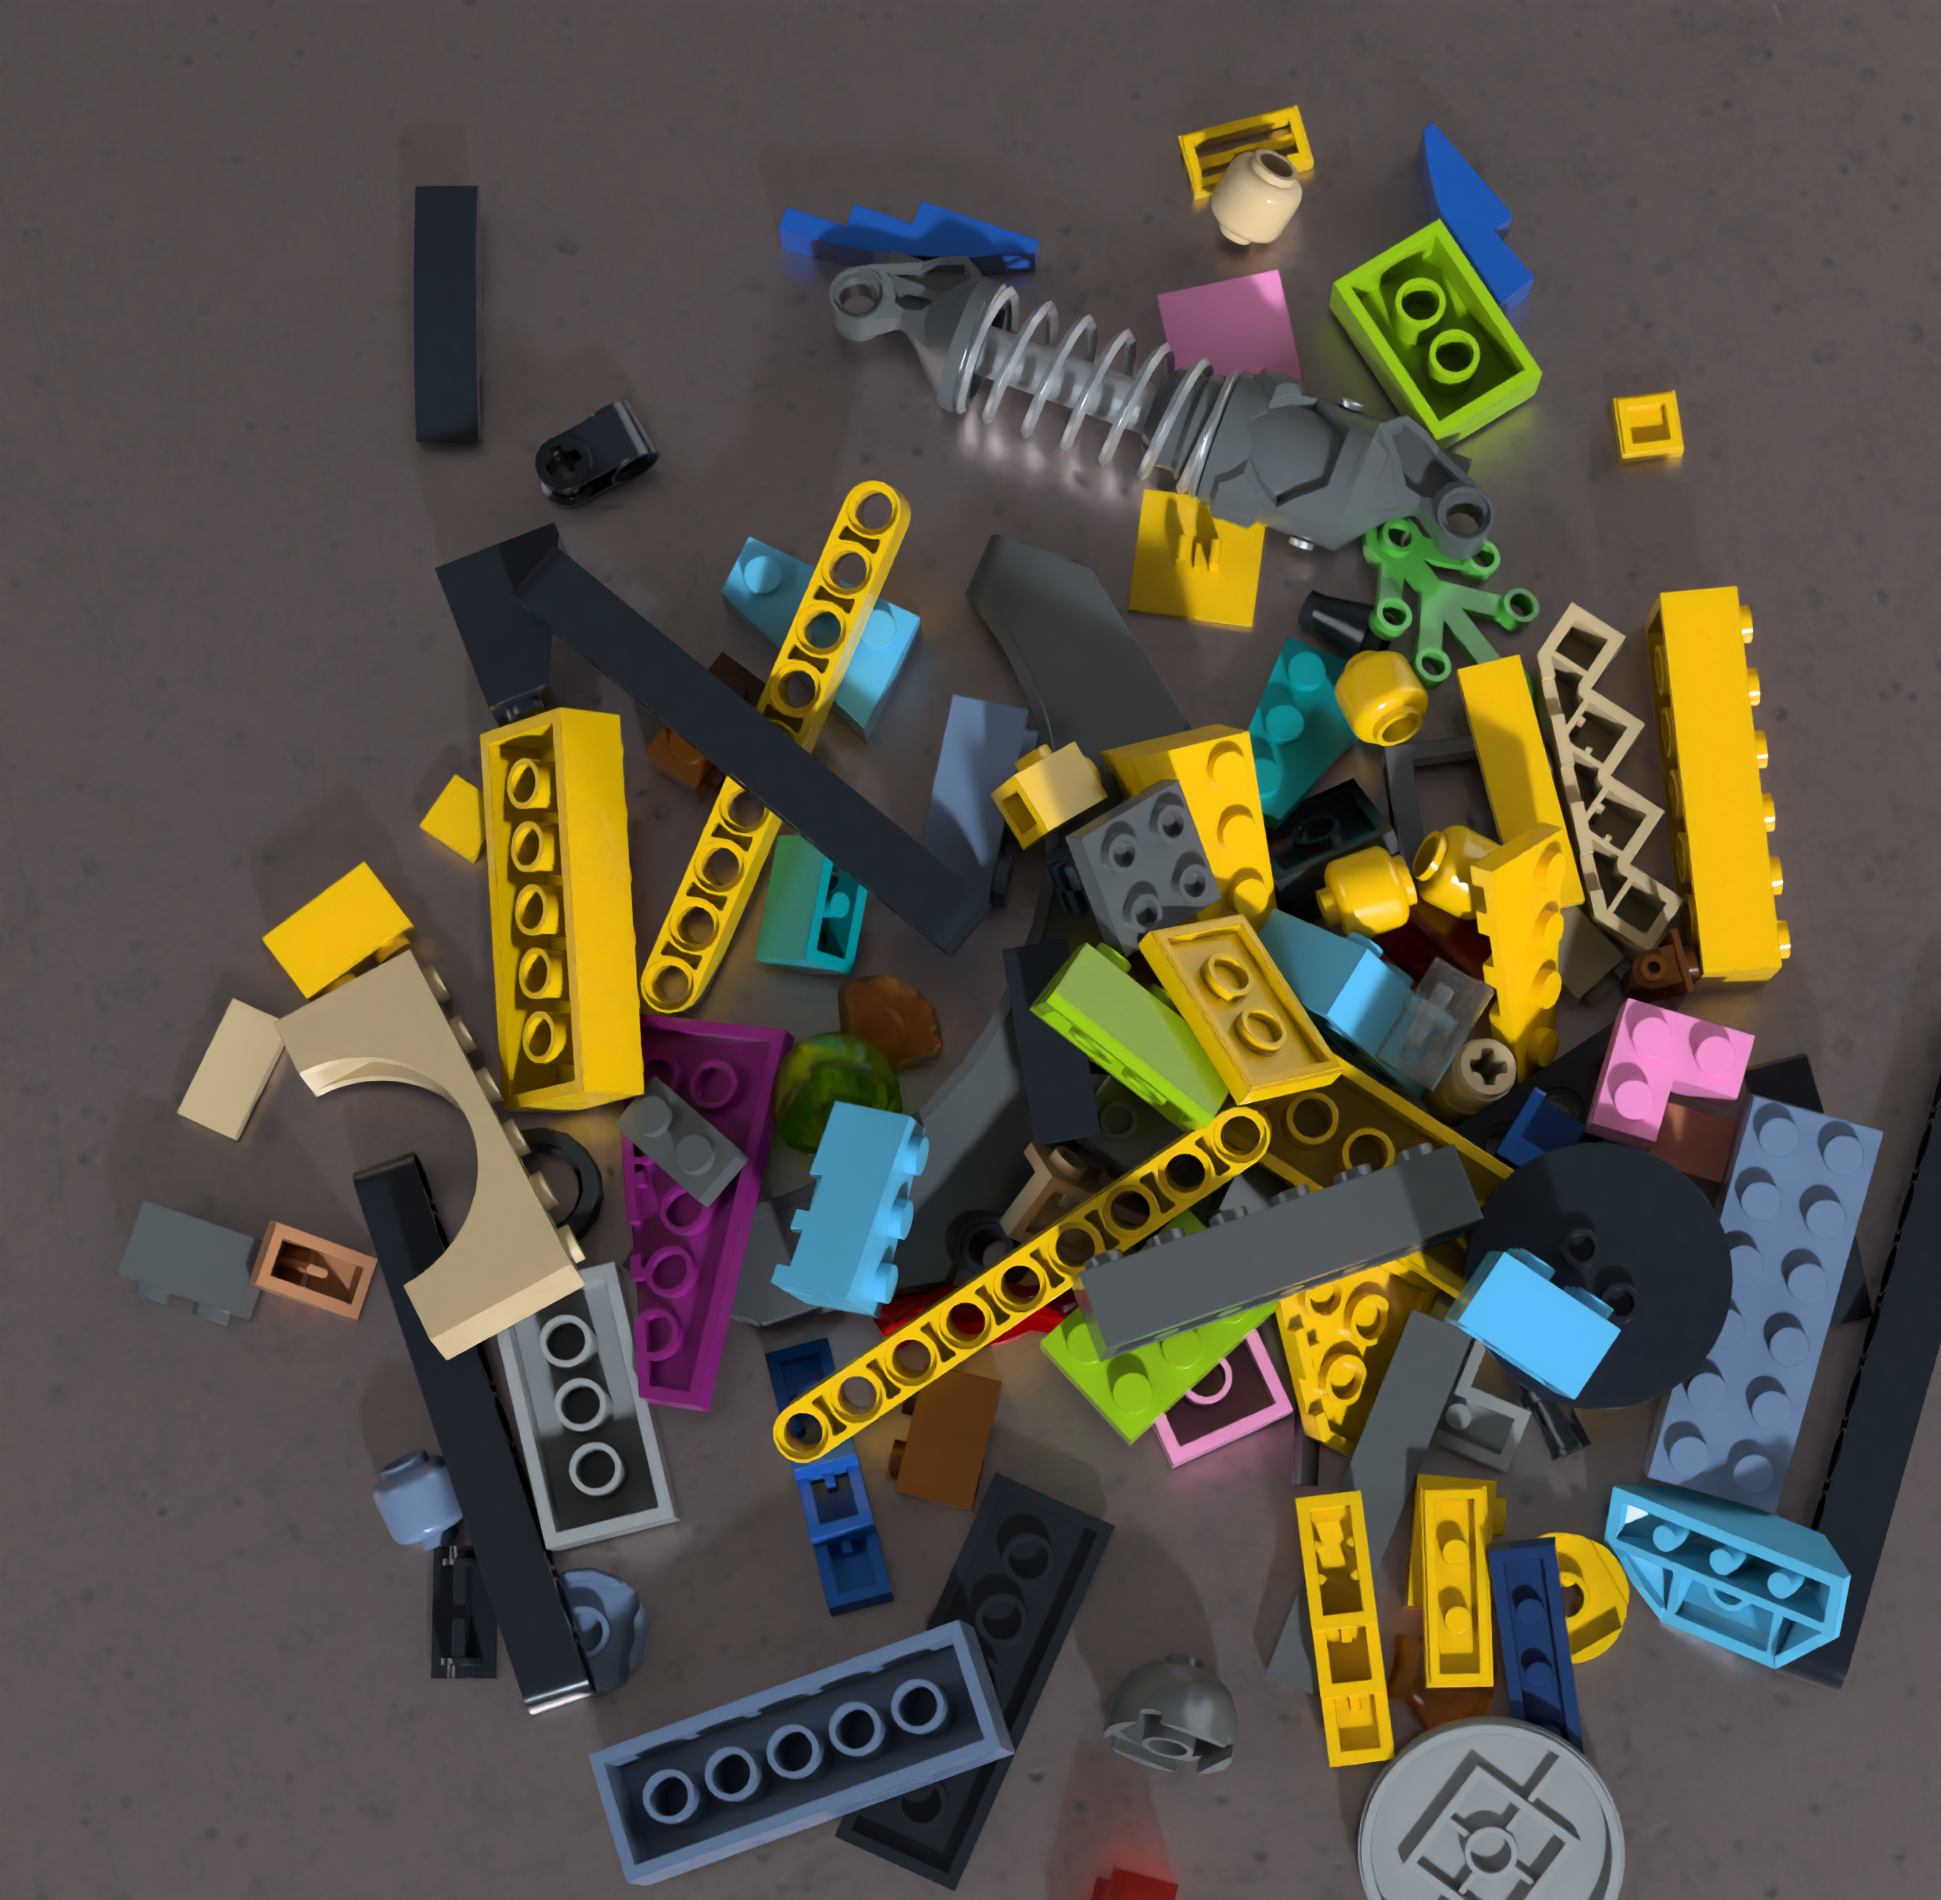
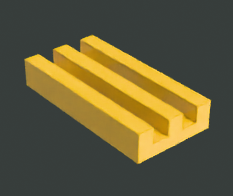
M1298 105L1178 136V147L1184 159V168L1191 183V192L1194 200L1211 196L1224 174L1222 172L1203 177L1202 173L1228 167L1235 156L1244 152L1269 149L1282 153L1296 149L1297 153L1284 157L1294 165L1298 173L1311 170L1314 165ZM1288 126L1292 133L1258 143L1254 142L1239 146L1232 150L1197 158L1196 154L1197 150Z

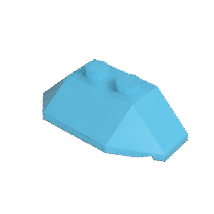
M1619 1483L1613 1486L1603 1546L1617 1560L1619 1559L1631 1583L1661 1622L1773 1669H1777L1839 1637L1851 1574L1824 1534L1761 1509L1684 1487Z

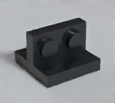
M1354 778L1303 800L1277 830L1264 825L1277 908L1308 923L1323 918L1318 905L1316 891L1326 887L1324 876L1328 863L1373 846L1384 848L1390 853L1391 857L1394 856L1393 854L1401 851L1394 829Z

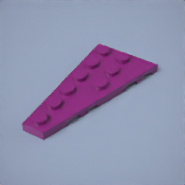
M639 1013L641 1048L644 1061V1088L654 1076L658 1077L750 1158L707 1208L621 1133L627 1223L632 1225L634 1255L629 1256L631 1280L636 1282L638 1318L634 1321L639 1397L650 1404L708 1412L795 1037L784 1029ZM636 1097L623 1099L624 1111Z

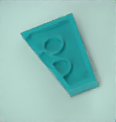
M1287 637L1247 730L1250 733L1264 825L1276 830L1325 777L1327 770L1348 747L1351 748L1359 740L1340 710L1334 692L1338 678L1344 672L1348 660Z

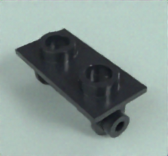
M452 1545L449 1547H436L433 1549L431 1679H497L498 1622L473 1546Z

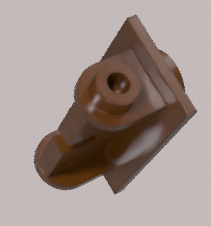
M1677 928L1671 929L1657 948L1639 954L1634 960L1632 968L1623 975L1620 988L1625 999L1630 998L1647 1004L1668 999L1670 1010L1678 1011L1694 992L1692 982L1700 980L1698 961L1693 946L1690 942L1681 944Z

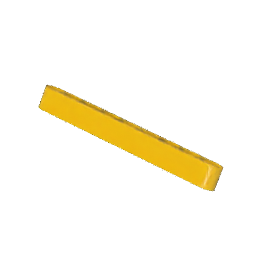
M874 480L861 482L852 488L847 495L756 707L758 712L810 754L910 523L911 510L903 493L884 482ZM886 495L892 505L890 520L881 528H868L863 518L864 506L872 497ZM859 554L866 562V576L857 587L846 589L838 578L839 565L847 556ZM833 613L840 621V637L835 644L822 649L813 639V626L816 620L823 614ZM806 672L811 675L815 682V695L809 704L797 708L789 700L787 688L793 676ZM728 776L724 781L642 973L640 983L642 996L649 1006L659 1012L674 1013L692 1010L700 1005L708 995L782 822L766 807L760 821L753 826H748L742 822L738 816L737 804L742 794L746 791ZM724 848L732 851L739 862L738 875L734 881L727 885L718 881L712 870L714 857ZM698 907L708 911L714 922L713 933L704 943L694 940L687 928L689 915ZM672 966L679 967L688 977V991L680 1001L670 999L662 986L663 975Z
M1236 1102L1224 1106L1218 1110L1207 1128L1184 1133L794 1398L777 1417L773 1427V1440L777 1449L787 1459L797 1463H809L820 1458L1070 1289L1078 1273L1085 1271L1083 1263L1086 1260L1074 1261L1062 1252L1059 1238L1064 1231L1071 1228H1079L1086 1231L1092 1237L1095 1244V1252L1091 1257L1114 1249H1121L1123 1253L1256 1163L1267 1151L1272 1137V1124L1268 1114L1259 1105L1254 1103L1238 1106ZM1236 1116L1250 1118L1259 1128L1260 1140L1253 1148L1248 1150L1234 1149L1224 1139L1223 1125L1229 1119ZM1179 1154H1191L1202 1162L1205 1169V1178L1200 1184L1193 1187L1177 1185L1168 1173L1169 1161ZM1125 1191H1134L1141 1194L1149 1204V1217L1139 1224L1123 1222L1114 1210L1115 1197ZM1014 1266L1031 1268L1040 1280L1039 1292L1029 1298H1021L1014 1295L1008 1289L1005 1282L1007 1270ZM960 1303L976 1305L982 1310L985 1317L984 1330L976 1334H966L959 1331L952 1321V1308ZM905 1340L922 1342L930 1352V1366L923 1370L906 1368L898 1357L899 1343ZM853 1376H861L868 1379L876 1390L877 1400L875 1404L868 1407H859L852 1404L844 1392L845 1380ZM798 1413L813 1415L821 1424L822 1439L815 1443L800 1441L791 1429L792 1416Z

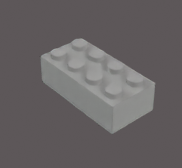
M614 1261L579 1270L586 1284L584 1287L497 1333L546 1549L553 1552L681 1520L654 1404H650L639 1397L634 1319L622 1269Z

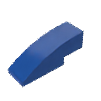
M1432 122L1423 129L1419 147L1422 185L1431 221L1433 223L1439 218L1441 219L1505 315L1529 296L1534 280L1532 273L1502 240L1508 235L1513 214Z

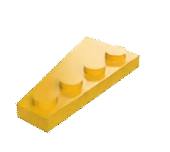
M1544 822L1538 823L1470 865L1472 885L1484 888L1486 903L1476 910L1478 933L1490 936L1492 954L1483 963L1485 985L1497 989L1498 1000L1489 1012L1492 1040H1497L1505 1045L1514 1056L1517 1067L1514 1080L1516 1085H1520L1553 1063L1559 1047V1035L1555 1030L1556 1001L1562 985L1561 976L1558 973L1559 941L1564 930V918L1560 913L1561 883L1566 873L1567 861L1563 854L1564 828Z

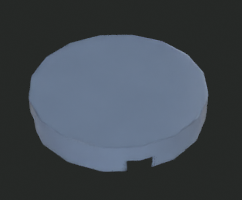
M594 1567L567 1569L560 1572L559 1575L593 1674L596 1695L591 1697H602L624 1686L642 1666L650 1643L649 1616L639 1594L619 1576Z

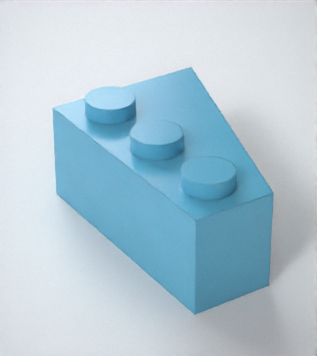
M748 537L721 590L726 611L777 659L816 568L754 538ZM839 579L842 586L846 589L856 587ZM879 597L831 706V709L852 728L853 733L866 745L922 637L919 616ZM833 613L823 614L814 623L812 630L813 639L822 649L828 648L835 644L840 637V621ZM806 672L796 674L815 695V682L811 675Z
M1274 908L1257 936L1314 1025L1321 1030L1320 1034L1326 1044L1374 1080L1419 1100L1458 1037V1034L1439 1017L1444 1010L1443 1007L1425 994L1410 989L1414 982L1412 977L1398 967L1380 960L1379 958L1383 950L1370 939L1353 931H1350L1346 938H1343Z
M835 1101L810 1170L811 1177L817 1178L809 1211L796 1209L790 1226L792 1232L801 1234L790 1266L777 1264L771 1283L807 1304L877 1319L880 1318L883 1303L889 1304L897 1286L898 1268L897 1265L893 1264L898 1239L904 1240L907 1237L912 1224L914 1208L913 1202L908 1200L913 1177L914 1175L920 1176L928 1158L929 1141L927 1137H924L925 1128L908 1115Z

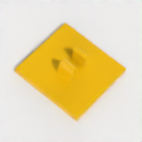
M1144 489L1128 612L1252 627L1265 526L1256 523L1246 530L1212 517L1210 507L1197 502V497L1191 499L1189 494L1179 495V493Z

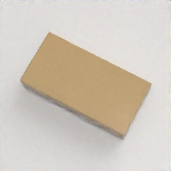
M232 998L177 1113L238 1142L285 1046L273 1023L279 1019Z

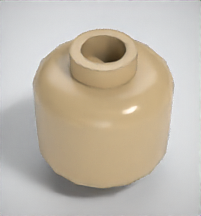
M1269 149L1244 152L1235 156L1213 190L1210 198L1211 208L1219 221L1218 227L1228 239L1242 245H1247L1250 242L1269 243L1276 240L1297 210L1303 196L1300 182L1297 179L1299 175L1294 165L1284 156Z

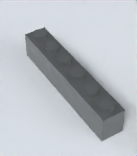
M1430 1142L1419 1144L1395 1155L1396 1164L1373 1172L1370 1164L1358 1165L1335 1175L1332 1178L1335 1185L1313 1193L1310 1192L1308 1185L1293 1187L1272 1197V1207L1251 1214L1248 1213L1246 1206L1235 1207L1208 1220L1210 1228L1186 1236L1183 1227L1174 1228L1146 1241L1148 1249L1124 1257L1121 1249H1114L1089 1258L1083 1263L1085 1271L1078 1273L1072 1289L1099 1361L1102 1362L1471 1234L1484 1217L1455 1145L1453 1144L1434 1151Z

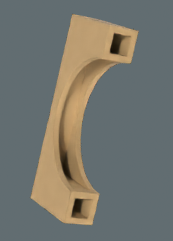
M409 949L273 1023L299 1075L316 1097L331 1090L360 1082L397 1081L413 1084L442 1096L454 1104L467 1117L474 1135L478 1158V1177L470 1211L455 1240L444 1254L422 1274L403 1285L429 1339L444 1358L449 1360L584 1287L586 1284L576 1264L586 1259L569 1225L566 1224L557 1229L548 1211L558 1206V1202L541 1171L531 1176L529 1175L521 1158L531 1153V1150L515 1120L512 1118L503 1123L494 1105L504 1101L503 1095L486 1066L478 1071L475 1070L468 1054L478 1049L462 1017L458 1015L450 1020L441 1004L452 997L434 964L423 969Z

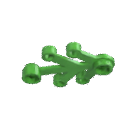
M1407 517L1389 520L1384 525H1380L1365 533L1362 537L1363 555L1368 564L1378 571L1376 605L1368 618L1371 631L1383 640L1392 641L1399 638L1412 622L1411 609L1401 600L1404 578L1418 595L1415 653L1410 664L1426 691L1439 687L1451 672L1450 659L1442 651L1443 628L1471 664L1477 665L1501 658L1467 614L1497 621L1510 631H1522L1539 613V604L1536 597L1526 589L1514 588L1508 591L1505 596L1441 581L1428 566L1433 565L1458 570L1466 579L1472 582H1483L1489 578L1500 564L1499 551L1488 540L1482 550L1476 554L1485 562L1486 567L1477 565L1472 558L1456 560L1441 554L1433 544V540L1423 537L1417 525ZM1389 536L1397 540L1401 546L1395 545ZM1510 603L1518 605L1523 610L1524 616L1517 615L1512 610ZM1383 612L1392 614L1397 620L1398 625L1388 623L1383 616ZM1422 662L1430 663L1435 668L1437 676L1427 673L1422 666ZM1524 670L1533 703L1535 699L1534 681L1530 674Z

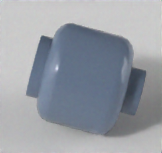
M424 1448L418 1449L393 1460L378 1471L381 1480L373 1489L372 1497L391 1537L397 1543L408 1545L420 1542L423 1550L428 1551L447 1543L459 1534L455 1524L463 1518L443 1456H428Z

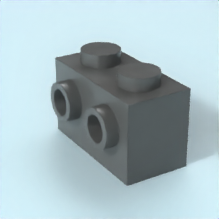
M143 1199L116 1273L134 1281L130 1290L132 1294L167 1305L171 1294L194 1302L191 1314L227 1326L231 1315L248 1321L251 1317L261 1289L249 1283L263 1240Z

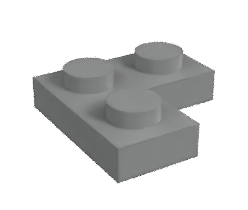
M1435 1301L1429 1315L1452 1324L1444 1318L1451 1307ZM1472 1337L1430 1442L1505 1474L1508 1472L1531 1411L1471 1387L1486 1351L1484 1345Z

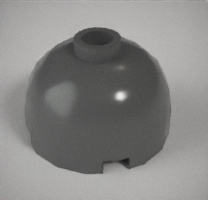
M1182 1654L1168 1655L1165 1661L1151 1662L1132 1670L1117 1687L1107 1710L1103 1729L1104 1739L1113 1735L1111 1748L1115 1752L1136 1763L1156 1769L1176 1772L1177 1763L1174 1759L1188 1762H1198L1196 1774H1210L1225 1770L1233 1762L1237 1741L1238 1717L1231 1692L1214 1674L1203 1669L1204 1664L1200 1660Z

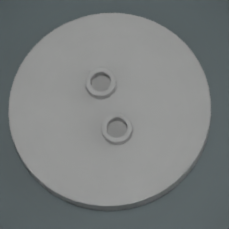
M1477 1716L1453 1720L1422 1733L1407 1743L1395 1754V1758L1385 1765L1367 1796L1361 1815L1358 1836V1861L1363 1888L1368 1900H1617L1624 1875L1625 1844L1620 1815L1614 1798L1605 1780L1583 1753L1567 1740L1539 1725L1509 1717Z

